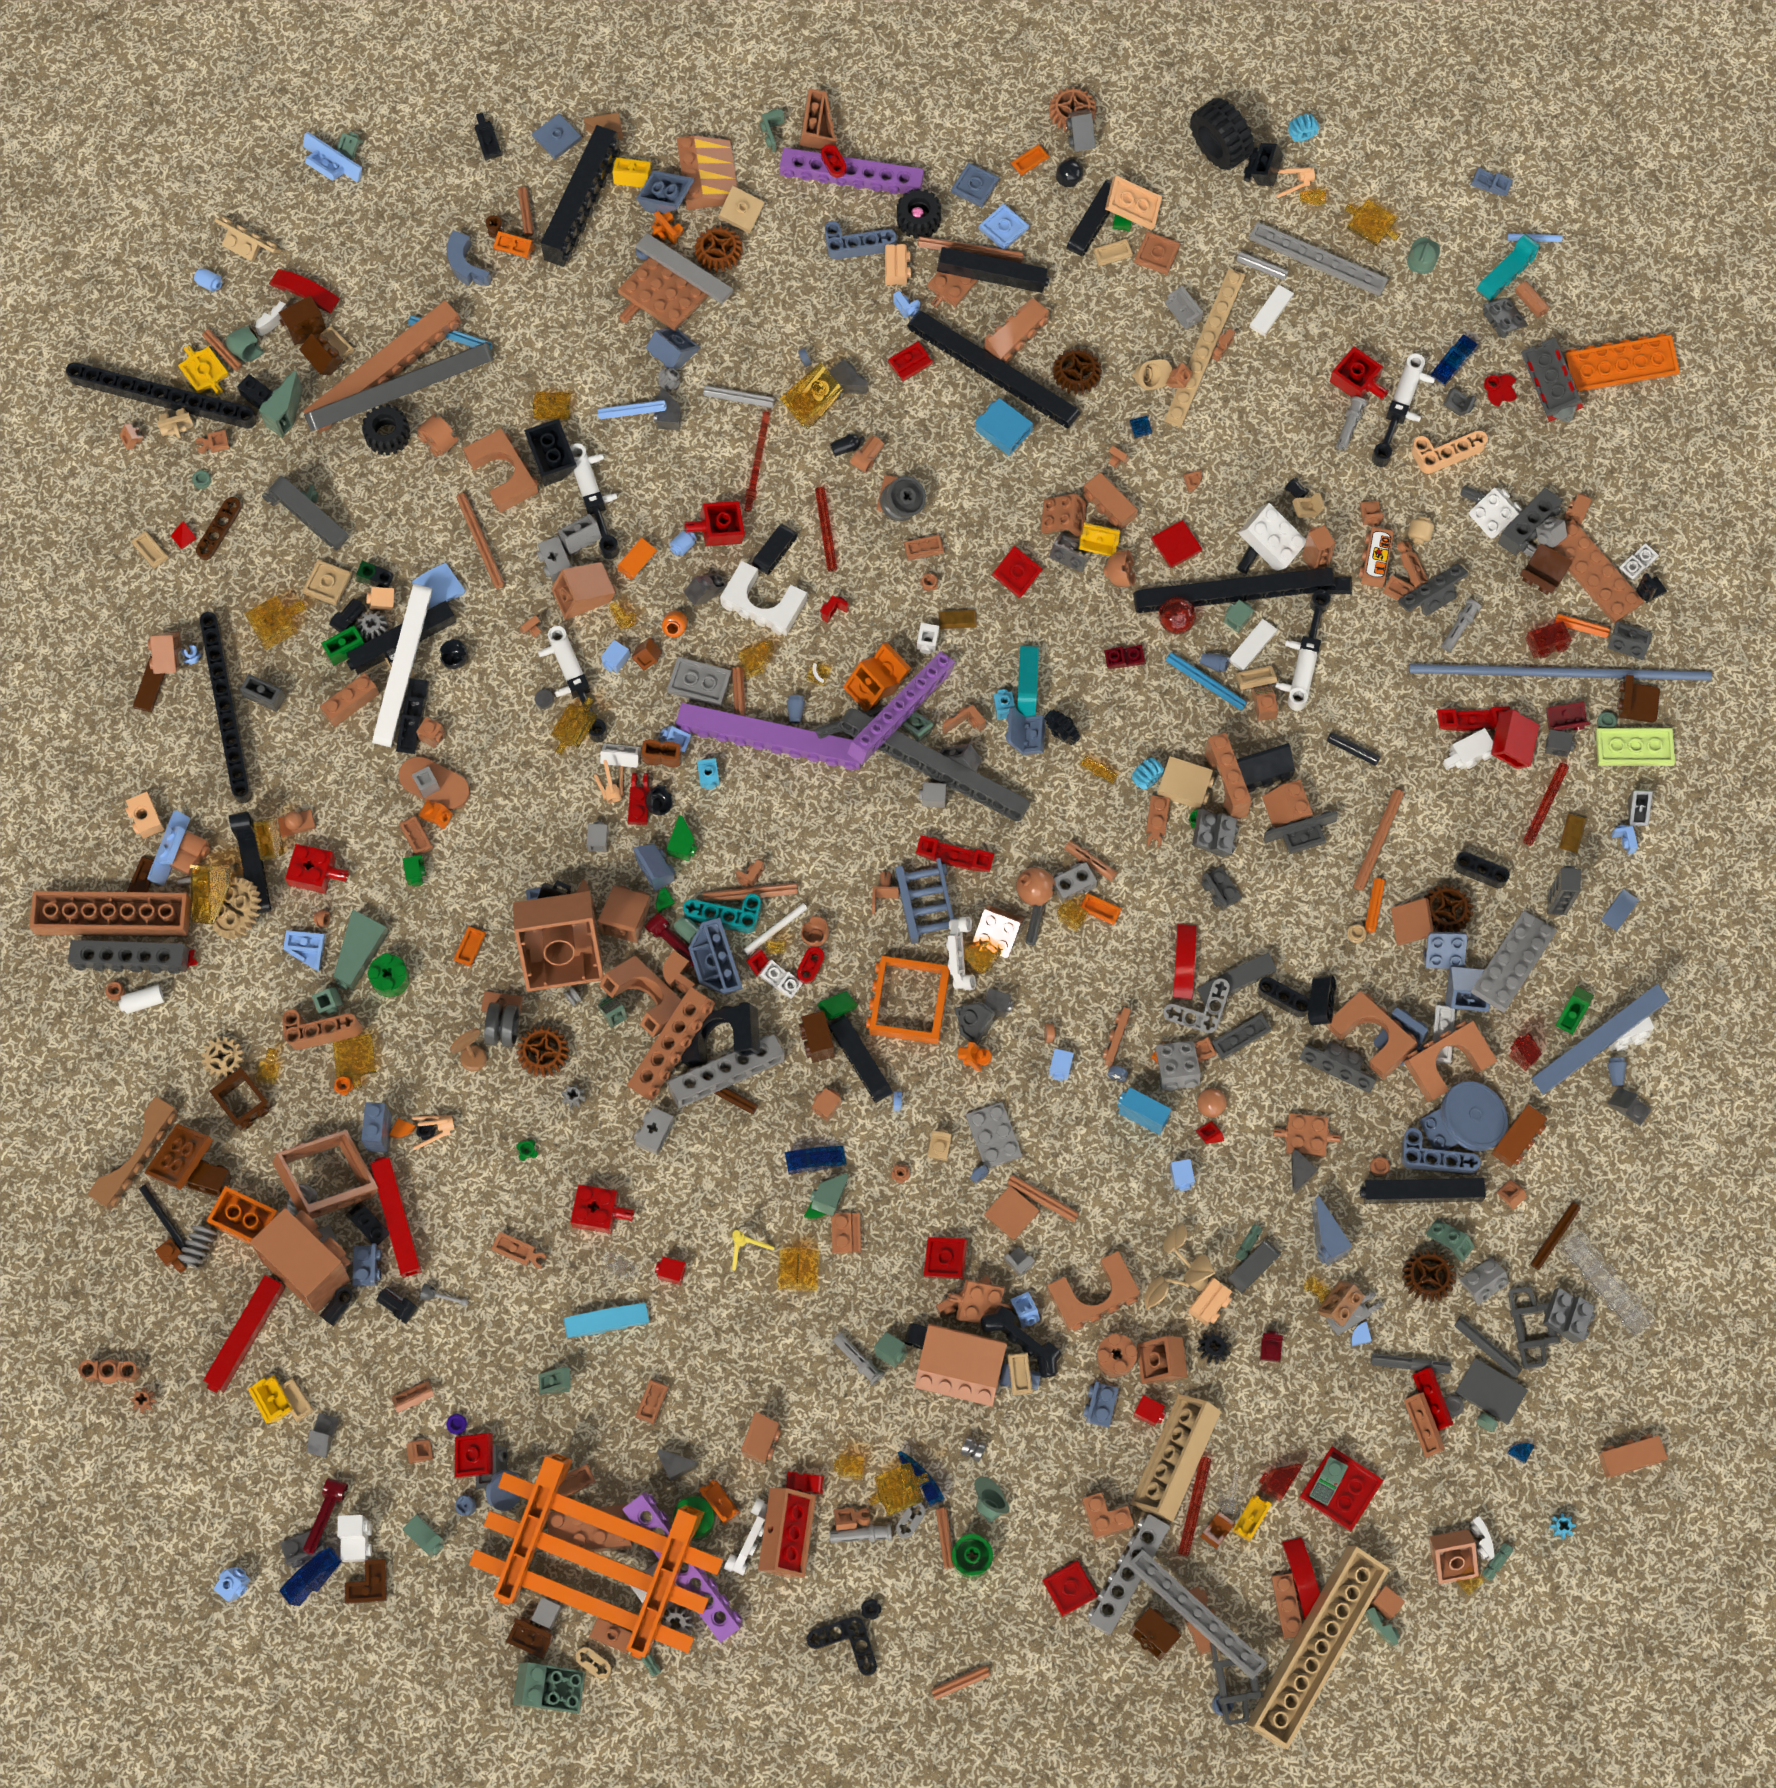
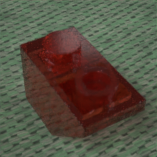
M1528 1032L1524 1037L1520 1035L1513 1042V1045L1510 1047L1512 1051L1509 1057L1527 1072L1540 1059L1542 1053L1532 1035Z

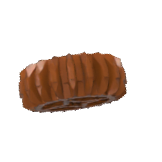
M721 225L719 229H716L715 226L712 227V230L707 228L706 233L701 232L700 237L696 239L697 243L694 247L697 261L702 263L703 268L708 266L709 271L715 268L716 273L718 269H722L725 272L726 267L731 270L732 265L737 266V261L741 260L743 244L740 241V236L736 235L734 230L730 231L729 227L725 230ZM711 242V246L705 250L706 246ZM733 247L732 251L726 256V252Z
M541 1025L539 1031H537L536 1027H533V1033L526 1031L527 1038L521 1036L523 1043L517 1044L520 1050L516 1051V1053L520 1056L518 1058L519 1063H523L521 1066L523 1069H527L528 1074L534 1071V1076L538 1077L541 1072L542 1077L545 1078L546 1072L553 1076L552 1070L555 1069L557 1072H560L559 1065L565 1067L566 1064L563 1060L569 1059L566 1053L570 1052V1049L566 1047L568 1041L563 1040L565 1038L564 1034H559L558 1029L552 1032L551 1026H548L547 1030H545L544 1026ZM542 1038L540 1043L533 1044L534 1041ZM550 1039L558 1044V1052L549 1047ZM546 1048L547 1052H544V1054H540L539 1050ZM528 1051L537 1055L536 1064L528 1059ZM547 1059H554L552 1062L544 1064Z

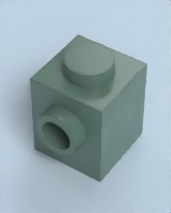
M1238 600L1236 604L1232 603L1228 607L1224 623L1239 633L1252 618L1254 610L1248 603Z
M336 987L328 988L312 995L318 1013L327 1012L329 1015L339 1011L337 1007L343 1005Z
M887 1332L874 1346L876 1356L894 1368L899 1363H902L907 1356L905 1343Z

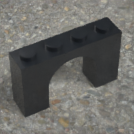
M749 1002L739 1003V1006H723L720 1010H712L704 1020L701 1029L693 1037L690 1046L682 1054L681 1063L689 1067L705 1065L708 1062V1036L716 1026L722 1023H730L732 1026L734 1052L742 1057L760 1053L758 1008Z

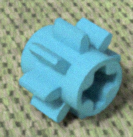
M1561 1513L1559 1519L1556 1517L1552 1518L1554 1524L1550 1525L1549 1528L1555 1532L1553 1537L1561 1535V1539L1564 1540L1565 1534L1570 1537L1573 1535V1532L1570 1530L1575 1528L1576 1525L1571 1523V1516L1565 1518L1564 1514ZM1565 1523V1529L1560 1530V1524Z

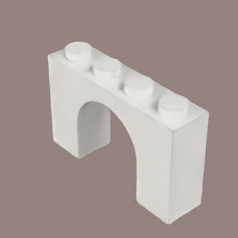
M741 561L720 596L723 608L728 611L734 610L745 619L751 618L755 620L757 625L761 627L767 626L777 635L783 634L787 636L808 600L807 592L790 585L778 605L769 609L758 608L748 599V594L759 576L758 568Z

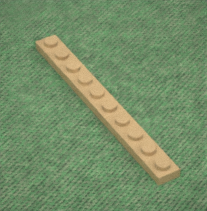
M1228 269L1187 365L1193 373L1186 387L1177 389L1164 422L1182 428L1246 274Z

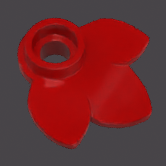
M1507 374L1499 377L1496 375L1488 376L1484 381V388L1488 391V400L1497 407L1501 405L1502 401L1511 402L1516 400V393L1511 387L1516 379Z

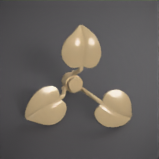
M1180 1223L1168 1233L1163 1243V1249L1167 1253L1174 1251L1187 1265L1189 1270L1184 1275L1185 1282L1169 1278L1165 1280L1163 1276L1155 1278L1149 1284L1145 1293L1144 1303L1148 1311L1166 1297L1169 1289L1168 1283L1183 1285L1187 1288L1192 1286L1196 1290L1202 1291L1208 1284V1277L1215 1274L1208 1256L1200 1255L1190 1264L1179 1252L1178 1248L1184 1245L1187 1239V1228L1183 1223Z

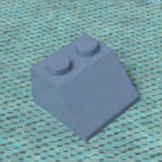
M670 327L654 331L646 346L651 355L663 362L666 368L674 369L681 368L701 348L679 329L674 331Z
M655 844L633 848L636 862L655 892L675 881V870L671 864L667 865L665 862L666 856L661 848L657 849Z

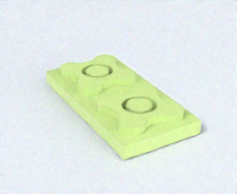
M1596 728L1595 730L1598 766L1675 765L1672 728Z

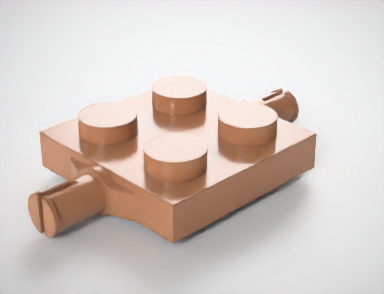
M937 272L927 284V287L937 296L931 302V305L937 308L944 301L956 307L978 280Z
M1289 1113L1286 1129L1274 1128L1273 1136L1285 1137L1286 1154H1292L1293 1150H1297L1302 1155L1325 1157L1328 1142L1340 1143L1341 1135L1329 1134L1328 1117Z
M965 1280L964 1288L960 1295L949 1293V1297H947V1301L958 1303L956 1319L981 1324L982 1316L994 1313L999 1305L1012 1311V1304L1002 1303L1005 1288L998 1285Z

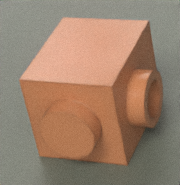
M425 717L416 731L420 741L434 748L443 740L445 735L443 726L428 717Z
M825 1088L822 1092L819 1091L813 1099L815 1102L812 1105V1111L828 1122L842 1104L841 1095L833 1089L828 1090Z
M1384 1586L1378 1589L1370 1605L1375 1610L1380 1611L1381 1615L1387 1620H1390L1396 1615L1405 1601L1390 1588Z

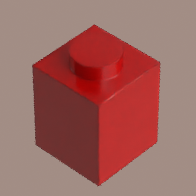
M662 1256L661 1262L658 1261L656 1264L655 1273H657L659 1280L681 1285L687 1266L685 1262Z
M1143 1395L1133 1416L1155 1427L1157 1422L1162 1423L1166 1415L1163 1412L1165 1406Z

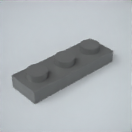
M1260 1014L1212 1042V1045L1221 1060H1224L1270 1033L1272 1029L1263 1015Z

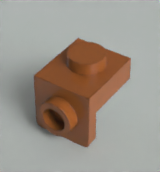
M1217 1512L1200 1537L1217 1549L1235 1523L1228 1516Z

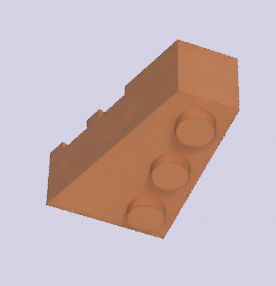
M809 88L799 145L820 150L828 144L836 146L837 140L834 135L827 93Z

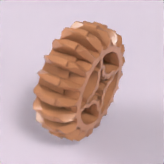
M1074 86L1072 90H1069L1067 87L1065 91L1059 90L1058 94H1054L1053 99L1050 101L1049 117L1052 119L1053 125L1057 124L1058 129L1064 127V132L1067 131L1066 119H1068V113L1072 112V106L1074 111L1089 109L1092 113L1093 121L1095 119L1097 111L1096 102L1093 100L1092 95H1088L1087 90L1082 92L1081 87L1078 90H1075Z

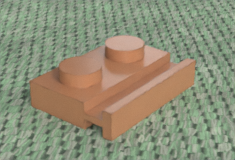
M860 1212L835 1213L834 1217L831 1216L832 1254L861 1253Z

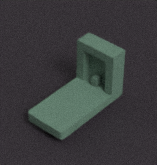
M782 109L771 110L768 113L762 114V122H760L762 132H766L767 135L765 137L767 147H771L772 152H776V143L770 127L785 123Z
M417 1515L403 1528V1531L431 1558L433 1555L439 1554L444 1548L443 1545L446 1542Z

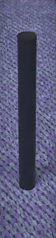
M142 1185L139 1188L140 1192L180 1250L183 1247L188 1248L147 1186Z

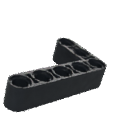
M248 811L229 815V823L238 841L244 879L253 882V885L258 887L256 891L260 892L257 898L262 900L258 903L261 909L257 910L256 913L270 912V898L268 888L266 889L267 881L265 871H263L264 864L262 853H260L261 847L259 836H257L256 824Z

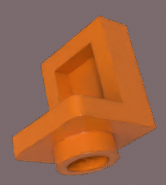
M427 800L418 816L422 820L435 823L441 829H445L453 813L443 804Z

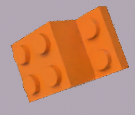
M886 642L882 644L874 657L863 660L858 664L843 688L864 711L875 708L880 699L893 695L912 668Z

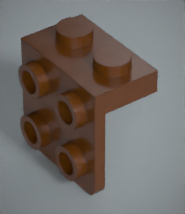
M1540 544L1526 568L1521 571L1520 576L1523 577L1522 581L1531 586L1533 583L1538 585V590L1546 595L1549 592L1554 594L1570 568L1572 560L1550 547Z
M1626 675L1624 680L1619 683L1621 696L1617 702V709H1619L1618 718L1651 723L1656 722L1660 689L1655 686L1634 684V676Z

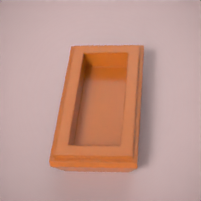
M1038 144L1012 161L1011 165L1022 176L1050 156Z
M1087 893L1079 910L1114 925L1122 908Z
M468 926L453 961L471 967L486 932Z

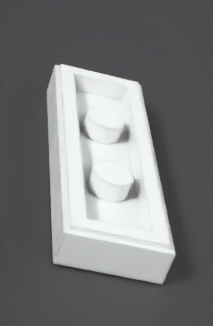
M1278 285L1253 319L1249 328L1265 336L1290 302L1294 293Z
M1262 619L1229 658V662L1242 672L1245 671L1277 633L1278 629Z
M1444 1005L1435 1006L1434 1042L1440 1040V1035L1450 1030L1452 1033L1454 1031L1455 1009ZM1446 1046L1439 1052L1436 1059L1437 1063L1451 1064L1452 1046Z

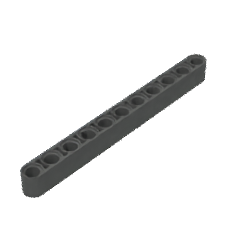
M488 342L305 413L304 416L312 432L494 360Z
M849 708L839 722V727L845 733L856 737L873 718L856 709ZM895 731L878 748L883 753L946 784V786L1011 820L1021 821L1030 806L1026 798L898 731Z

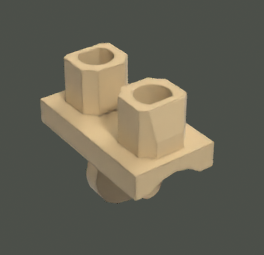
M182 408L176 411L177 416L170 417L167 413L159 415L157 425L161 435L171 436L176 434L177 439L181 438V432L194 427L189 412L187 413Z

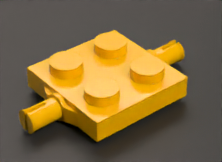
M187 345V348L185 346L184 351L187 353L188 358L178 365L181 372L198 394L212 388L217 395H220L223 389H221L218 383L229 376L227 370L209 346L197 352H194L190 345Z

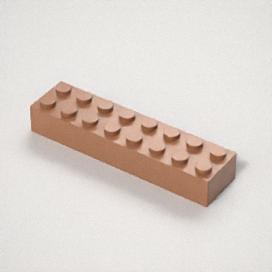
M33 891L29 928L35 935L188 937L191 899L187 893Z

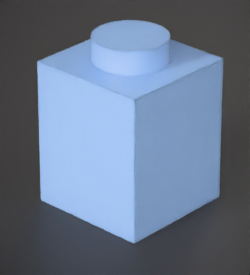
M613 640L601 656L602 666L609 672L613 670L618 673L630 658L629 649Z
M1055 1048L1049 1070V1075L1053 1079L1058 1081L1068 1080L1074 1053Z
M1191 1159L1171 1162L1170 1171L1174 1189H1179V1191L1190 1190L1195 1183Z

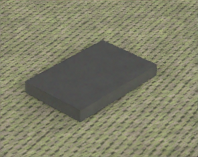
M1475 1358L1456 1389L1455 1394L1508 1425L1528 1390Z

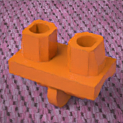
M659 211L655 212L654 216L656 219L654 221L655 224L652 226V236L662 240L667 238L672 245L676 244L677 238L683 234V227L680 223L673 226L670 225L674 221V217L670 212L663 214Z
M969 1042L968 1047H959L958 1059L963 1060L965 1066H972L975 1071H982L981 1066L988 1065L992 1060L991 1052L988 1049H980L974 1042Z

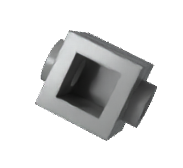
M1549 517L1536 528L1539 544H1544L1548 547L1554 548L1567 537L1564 520Z

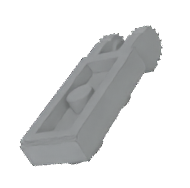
M1375 1292L1365 1296L1343 1327L1339 1326L1334 1319L1326 1318L1336 1336L1367 1319L1372 1313L1383 1307L1381 1302L1376 1303L1370 1309H1367L1364 1305L1367 1301L1375 1298Z

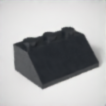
M559 418L524 430L527 443L544 486L562 481L577 467Z
M1289 743L1236 759L1249 793L1255 791L1260 786L1264 788L1270 787L1276 781L1286 782L1292 778L1295 772Z

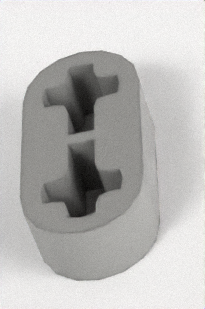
M911 1503L899 1520L896 1532L900 1538H910L923 1520L925 1508L921 1503ZM917 1506L920 1507V1513L922 1514L920 1516L916 1515L912 1520L913 1512L911 1509H916ZM908 1521L911 1522L909 1526L911 1532L902 1534L900 1526H905Z

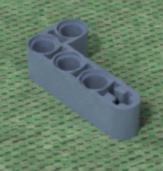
M831 221L825 225L827 253L831 259L837 260L885 253V245H897V235L893 230L887 229L842 236L841 227L837 222Z
M1416 1128L1408 1129L1403 1136L1401 1163L1406 1168L1473 1175L1480 1167V1158L1473 1153L1422 1148V1133ZM1407 1136H1415L1417 1142H1410ZM1406 1155H1413L1416 1158V1161H1409L1406 1158ZM1426 1157H1433L1436 1163H1428ZM1446 1159L1454 1160L1455 1166H1449L1446 1163ZM1468 1161H1471V1164L1474 1165L1472 1168L1467 1164Z

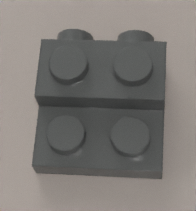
M1203 808L1197 811L1192 845L1220 857L1232 855L1236 849L1234 836L1239 830V826L1236 825L1237 819L1224 813L1215 814Z
M1561 1288L1554 1289L1543 1324L1572 1343L1581 1342L1589 1336L1590 1331L1587 1328L1589 1323L1595 1318V1313L1593 1312L1595 1306L1580 1296L1573 1297Z

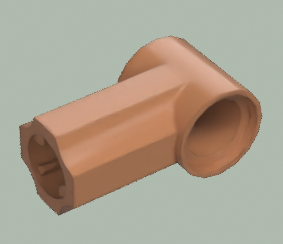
M871 436L862 449L854 453L850 464L867 473L869 471L868 468L871 469L874 459L883 449L884 443L880 438Z

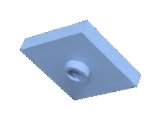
M1003 203L979 225L978 229L1001 249L1006 250L1029 229V225Z

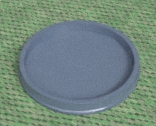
M1460 1082L1450 1088L1442 1100L1441 1118L1443 1125L1451 1138L1462 1147L1473 1151H1485L1497 1146L1506 1134L1508 1116L1505 1106L1498 1095L1489 1087L1478 1082Z

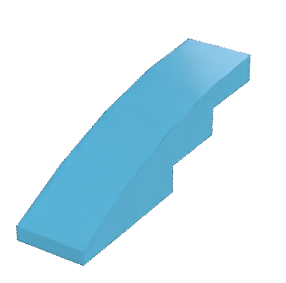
M646 1303L603 1309L563 1319L567 1338L603 1334L607 1331L626 1329L629 1326L649 1323Z

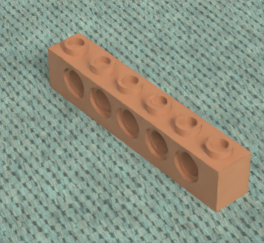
M690 986L627 1086L641 1096L653 1101L659 1094L664 1082L670 1077L675 1065L681 1060V1056L686 1048L690 1046L693 1037L701 1029L704 1020L712 1012L716 1002Z

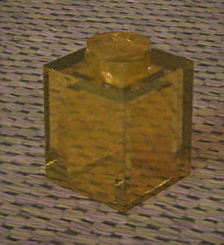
M1070 899L1066 904L1063 903L1057 911L1059 913L1058 920L1075 932H1078L1088 918V911Z
M840 1454L839 1459H835L834 1471L838 1472L837 1475L840 1478L862 1480L864 1457Z

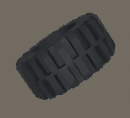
M1213 98L1192 114L1190 119L1192 135L1201 152L1206 155L1209 161L1213 162V165L1218 166L1220 169L1231 170L1252 155L1255 146L1253 142L1254 137L1251 134L1250 127L1247 125V121L1242 117L1240 111L1235 109L1233 104H1229L1227 100L1222 98Z

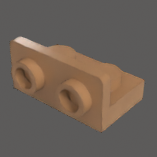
M1339 1280L1317 1312L1323 1317L1334 1319L1339 1326L1343 1327L1363 1301L1365 1295L1355 1284Z

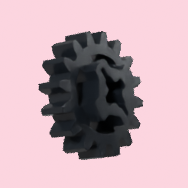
M1054 709L1045 715L1046 724L1055 738L1060 739L1062 742L1065 741L1066 744L1069 743L1070 745H1074L1080 739L1079 731L1076 730L1077 727L1070 717L1065 716L1059 711L1056 712Z

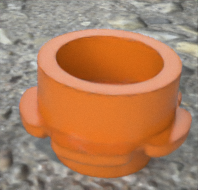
M345 1076L336 1079L334 1085L336 1093L347 1095L349 1091H352L353 1083H351L349 1077Z

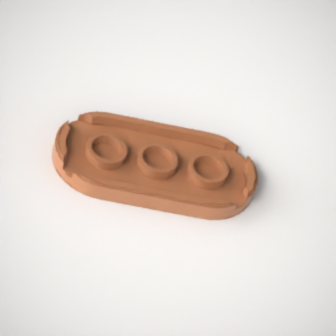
M412 757L406 760L400 767V783L409 793L425 801L429 800L443 804L450 811L459 809L467 803L470 796L467 781L459 774L424 757ZM429 766L440 790L423 798L412 774Z

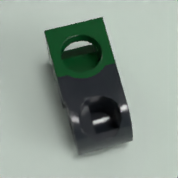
M363 560L356 573L357 582L367 583L379 588H389L394 577L390 571Z

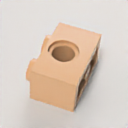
M148 792L126 800L128 807L125 809L129 818L134 819L135 823L132 826L136 835L140 834L144 839L164 830ZM142 814H147L144 819H139Z

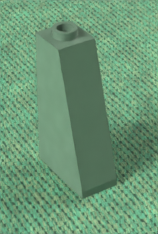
M355 910L351 912L333 976L337 982L336 985L344 990H347V988L354 990L389 933L386 926Z

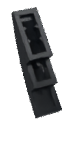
M409 678L407 696H405L403 714H401L396 752L416 753L419 740L416 731L423 721L429 681Z

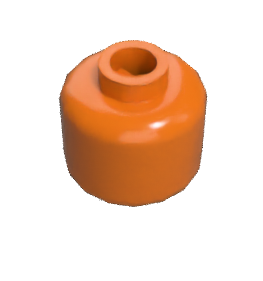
M670 611L662 621L663 632L672 638L681 636L687 628V618L680 611Z

